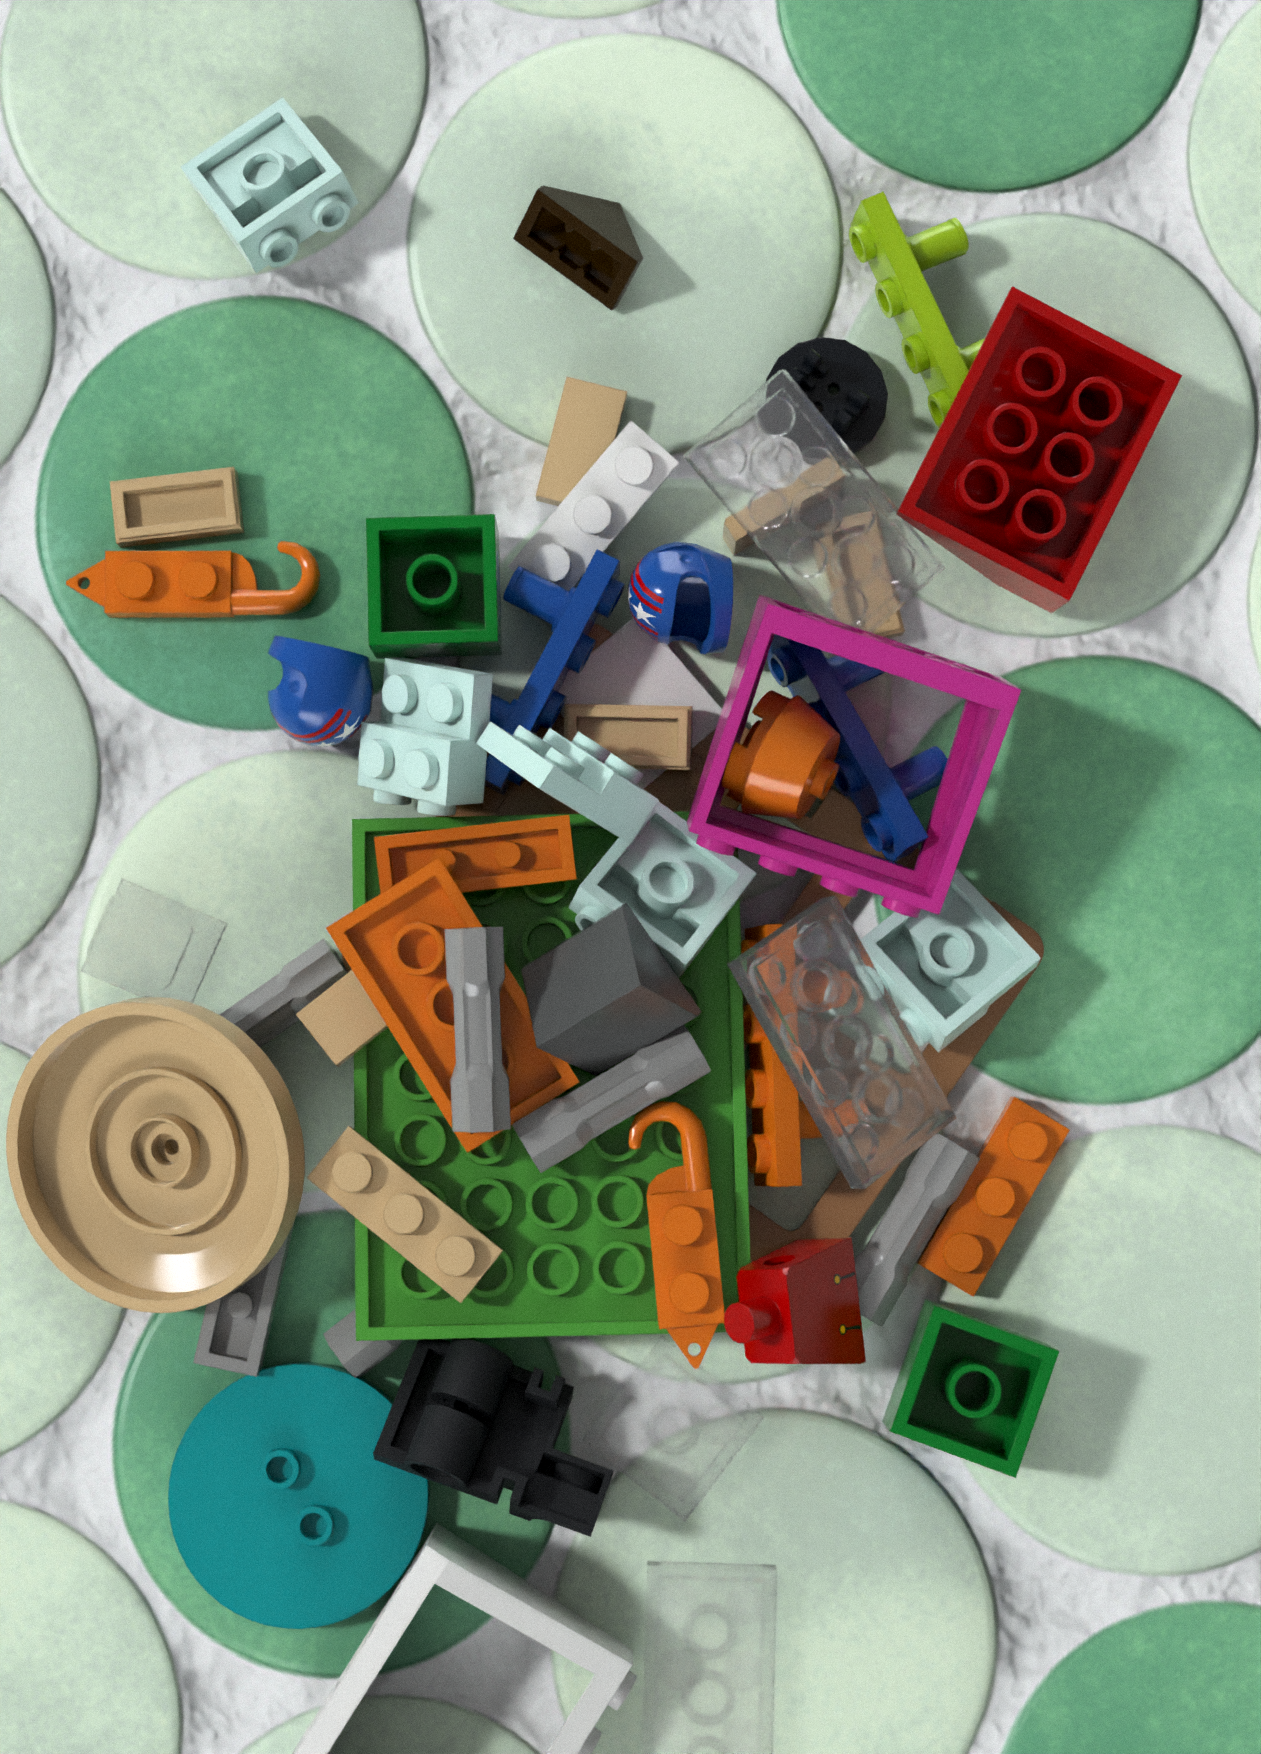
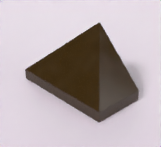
M544 185L537 189L513 237L516 242L611 311L618 306L643 260L641 251L620 203Z

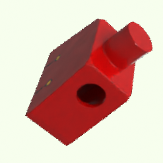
M852 1237L795 1240L739 1269L736 1276L739 1302L731 1304L726 1309L724 1326L727 1334L733 1341L744 1343L745 1357L750 1363L862 1364L866 1362Z

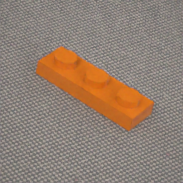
M569 815L374 837L380 894L437 858L441 859L461 893L577 879Z
M1010 1097L977 1154V1157L980 1158L978 1164L957 1200L946 1210L916 1263L974 1297L1070 1129L1018 1098Z

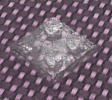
M662 1335L585 1434L583 1442L686 1522L765 1417L701 1365L698 1369H694L683 1352Z

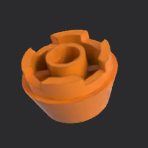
M771 690L760 699L752 711L754 715L762 718V721L758 720L752 726L742 745L735 742L724 771L722 787L729 790L726 794L727 797L741 803L743 813L801 819L809 811L817 797L820 799L825 798L834 783L839 769V764L834 761L839 748L840 734L800 695L790 699Z

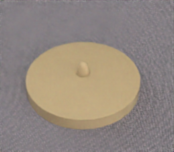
M141 997L115 1002L81 1014L61 1026L37 1049L26 1065L11 1101L7 1122L6 1155L12 1190L22 1218L35 1241L53 1264L74 1283L104 1301L123 1308L151 1313L180 1312L209 1304L242 1286L257 1275L273 1259L293 1226L303 1193L305 1150L297 1110L289 1090L278 1070L254 1040L239 1027L205 1007L172 998Z

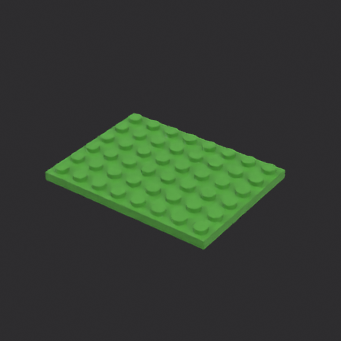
M690 811L674 813L687 821ZM581 814L352 819L353 911L380 894L374 837L569 815L576 880L462 893L483 927H503L504 962L526 995L521 969L529 962L581 931L575 922L577 914L569 909V906L579 885L619 837ZM736 847L733 856L739 859L738 848ZM740 898L679 978L702 1011L698 1017L684 1025L705 1057L711 1071L673 1095L654 1102H677L690 1108L701 1120L707 1136L724 1313L731 1304L739 1302L736 1276L741 1267L751 1263ZM385 1029L354 1054V1130L504 1251L464 1302L460 1303L355 1218L356 1341L669 1334L666 1329H659L646 1195L648 1185L658 1174L670 1168L683 1166L680 1132L670 1122H654L643 1133L640 1148L633 1150L628 1145L629 1128L635 1116L639 1113L637 1112L590 1140L584 1148L542 1173L539 1172L512 1125L511 1129L501 1131L467 1153L390 1029ZM568 1063L578 1078L579 1083L554 1099L564 1097L597 1076ZM724 1323L718 1324L715 1333L726 1332Z

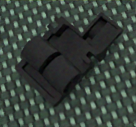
M467 1338L452 1339L451 1342L443 1339L418 1340L373 1452L374 1460L496 1505L503 1488L513 1491L510 1497L509 1514L528 1521L532 1519L545 1520L589 1537L592 1535L614 1471L554 1449L573 1397L574 1387L565 1384V1378L556 1375L550 1392L541 1389L544 1370L534 1367L532 1372L515 1366L513 1361L498 1349Z

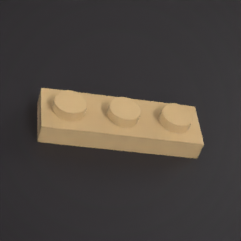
M350 1126L346 1128L307 1177L308 1180L460 1303L464 1302L504 1251Z

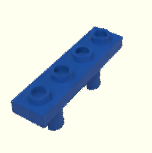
M597 549L577 588L573 586L570 591L521 566L517 567L506 587L503 600L552 624L551 632L553 634L518 699L514 698L510 703L491 694L489 722L494 723L511 735H513L519 725L535 735L540 726L548 730L552 728L567 698L566 695L558 692L570 670L580 674L596 643L595 639L588 636L599 614L607 618L610 617L625 588V584L617 580L620 575L619 560ZM489 753L486 760L485 786L502 795H505L511 782L521 786L525 778Z
M775 634L767 656L769 669L779 685L788 687L793 697L800 695L840 734L839 748L834 761L839 764V769L834 783L844 796L851 797L861 814V827L868 843L874 850L882 851L886 860L892 862L910 855L929 836L908 801L940 785L948 760L940 748L933 746L891 768L888 767L845 693L885 672L837 655L827 659L820 649Z

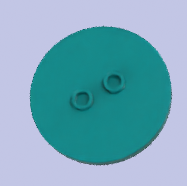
M314 1362L283 1363L261 1369L257 1377L246 1375L236 1380L215 1395L193 1419L177 1448L171 1468L168 1489L169 1518L176 1545L187 1568L205 1591L221 1605L248 1620L267 1626L287 1629L321 1627L350 1618L365 1610L379 1600L404 1573L416 1552L426 1525L430 1485L429 1480L374 1460L373 1452L394 1402L379 1387L363 1377L354 1378L347 1370L336 1366Z

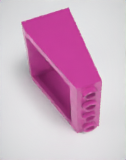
M759 595L687 818L688 830L698 834L696 844L708 850L733 856L737 847L760 855L758 864L771 871L794 877L797 869L800 868L821 875L820 885L839 894L857 897L859 889H863L884 896L881 905L902 915L918 918L921 909L939 915L1021 689L1000 676ZM774 634L966 699L927 825L926 833L929 837L921 845L914 869L721 805L725 788L722 787L724 771L735 742L740 744Z

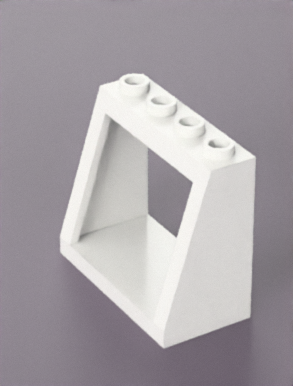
M437 1523L292 1753L332 1754L329 1752L434 1584L595 1674L545 1754H591L602 1733L594 1726L607 1705L618 1710L637 1678L636 1674L629 1671L633 1665V1650Z

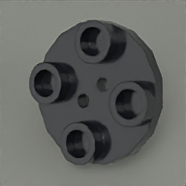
M819 337L797 343L777 359L766 378L762 411L769 429L784 448L806 460H814L819 463L827 457L829 459L833 457L835 462L838 463L841 459L854 456L873 441L885 419L888 392L881 369L866 351L846 340ZM835 386L838 388L839 393L832 395L828 392V388ZM813 405H820L823 411L815 413L811 407Z

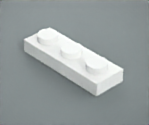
M630 421L508 567L515 572L517 567L521 566L570 591L581 580L596 550L604 552L677 467L679 462L634 422Z

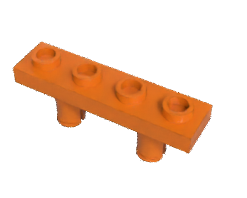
M766 924L745 929V940L741 942L742 977L747 979V1004L743 1007L744 1041L749 1043L750 1069L745 1073L746 1105L752 1108V1135L747 1139L748 1169L754 1174L755 1186H802L800 1139L852 1136L855 1130L856 1117L853 1103L849 1099L799 1100L795 1010L845 1008L849 1003L850 983L845 971H794L792 925Z

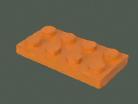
M437 858L329 925L326 929L452 1128L450 1079L456 1064L453 995L446 980L444 929L483 926L441 859ZM505 963V979L500 991L502 1062L509 1077L512 1125L579 1083V1080L568 1062L537 1048L527 997ZM503 1130L454 1133L468 1153Z

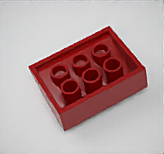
M1012 286L896 515L996 585L1053 613L1070 601L1182 375Z

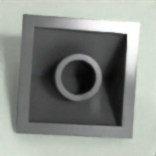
M627 903L537 957L521 969L537 1048L594 1076L599 1075L633 1055L639 1049L645 1048L693 1020L702 1012Z

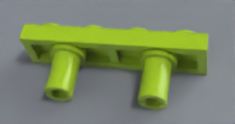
M883 191L861 200L850 224L849 238L853 251L859 261L869 263L877 280L875 293L879 306L887 318L894 317L903 336L901 347L905 361L914 374H921L930 393L928 395L929 411L935 424L940 428L984 339L963 348L956 345L922 272L965 255L969 249V242L966 232L957 218L949 219L946 222L907 237L903 233Z

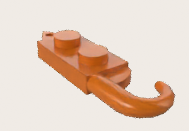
M281 541L277 545L278 551L294 557L299 562L302 572L298 584L289 590H258L257 578L251 564L242 555L232 551H105L104 560L66 581V585L102 606L104 613L109 618L234 617V615H285L297 612L311 602L319 588L320 571L317 560L307 548L295 542ZM85 580H90L89 587L86 589H82V582Z
M659 1101L647 1106L635 1116L629 1128L628 1145L633 1150L639 1149L643 1133L654 1122H670L680 1132L683 1166L670 1168L658 1174L648 1185L646 1198L659 1329H666L692 1367L698 1369L718 1324L724 1323L725 1315L707 1136L701 1120L690 1108L677 1102ZM697 1343L700 1345L701 1350L698 1355L689 1354L688 1347L690 1344Z

